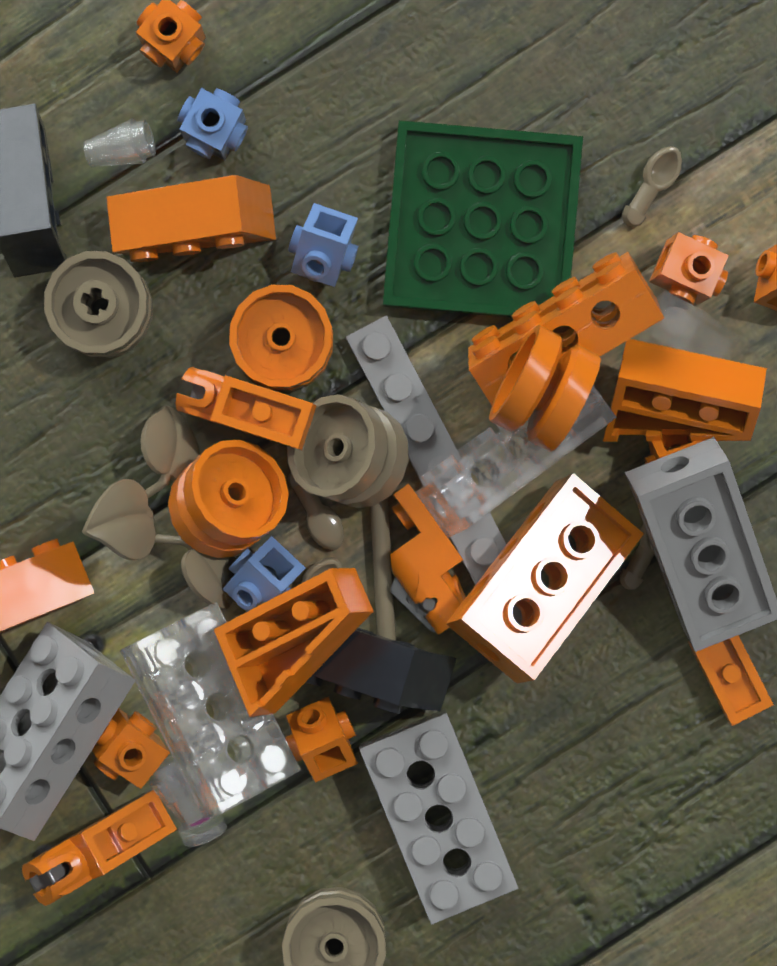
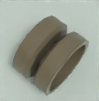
M85 251L67 258L52 273L44 291V313L51 330L68 347L91 358H115L130 352L145 338L153 320V298L146 281L125 259L106 251ZM99 299L106 300L108 302L107 309H99V314L96 315L93 311L94 303Z
M336 394L321 397L313 402L317 407L303 449L299 450L287 446L288 465L294 480L308 493L356 508L375 506L391 496L403 480L409 461L408 439L401 424L388 412L350 397Z
M343 887L319 889L304 897L290 913L282 941L284 966H383L386 957L385 928L375 905L359 892ZM332 938L339 939L342 942L340 950H330L328 940Z

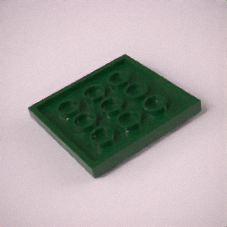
M399 120L383 306L512 318V314L527 303L536 301L537 305H540L553 297L552 290L572 276L583 136Z

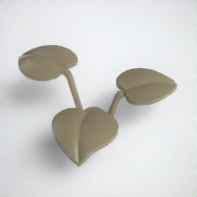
M164 405L159 411L148 418L141 434V450L144 459L152 471L161 474L159 480L146 490L139 483L131 479H122L114 482L95 503L82 533L101 542L115 554L127 560L145 558L150 553L154 543L186 547L189 551L182 557L181 569L191 590L212 607L221 610L228 609L233 599L223 588L235 575L229 570V567L236 560L235 556L215 558L198 553L185 543L180 536L156 534L154 515L148 506V498L165 488L169 484L170 479L175 482L180 473L199 456L197 440L187 421L174 408Z

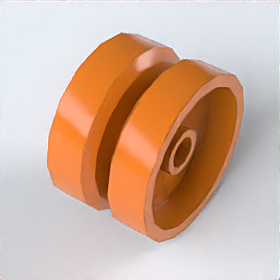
M269 285L252 292L238 305L230 323L229 345L237 365L254 383L273 391H294L310 385L325 371L333 353V330L325 308L311 293L293 285ZM280 329L287 330L290 335V341L284 346H278L272 340L274 333L280 334Z
M538 324L527 336L506 372L492 404L489 420L513 432L523 426L529 419L527 426L528 440L552 452L565 439L584 407L596 380L601 358L599 355L578 344L567 350L561 357L563 348L561 336Z
M226 440L205 449L194 462L189 464L180 473L171 486L168 507L171 522L181 539L198 553L215 558L234 557L244 552L247 548L252 547L263 536L276 528L286 513L289 493L285 475L271 455L258 445L242 440Z

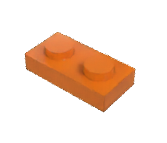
M739 635L697 652L694 651L690 641H688L729 725L734 726L774 705Z

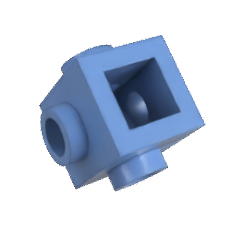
M201 88L196 99L189 96L177 121L182 123L179 130L183 138L187 140L185 146L204 158L210 159L213 154L225 161L230 150L237 151L248 130V126L244 125L246 122L244 112L238 107L240 101L233 95L218 88L215 89L213 94ZM209 112L220 117L218 124L213 127H207L203 124Z
M314 203L304 226L296 225L288 248V252L295 254L291 272L306 277L311 281L335 287L341 271L350 272L355 261L359 246L352 244L351 241L358 218Z
M271 536L254 554L247 548L229 567V570L235 575L225 585L223 590L241 608L248 612L290 590L289 586L304 571L305 567Z

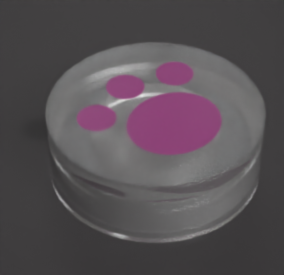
M217 810L187 821L178 828V832L184 846L195 847L222 835L226 831L227 825L221 811Z

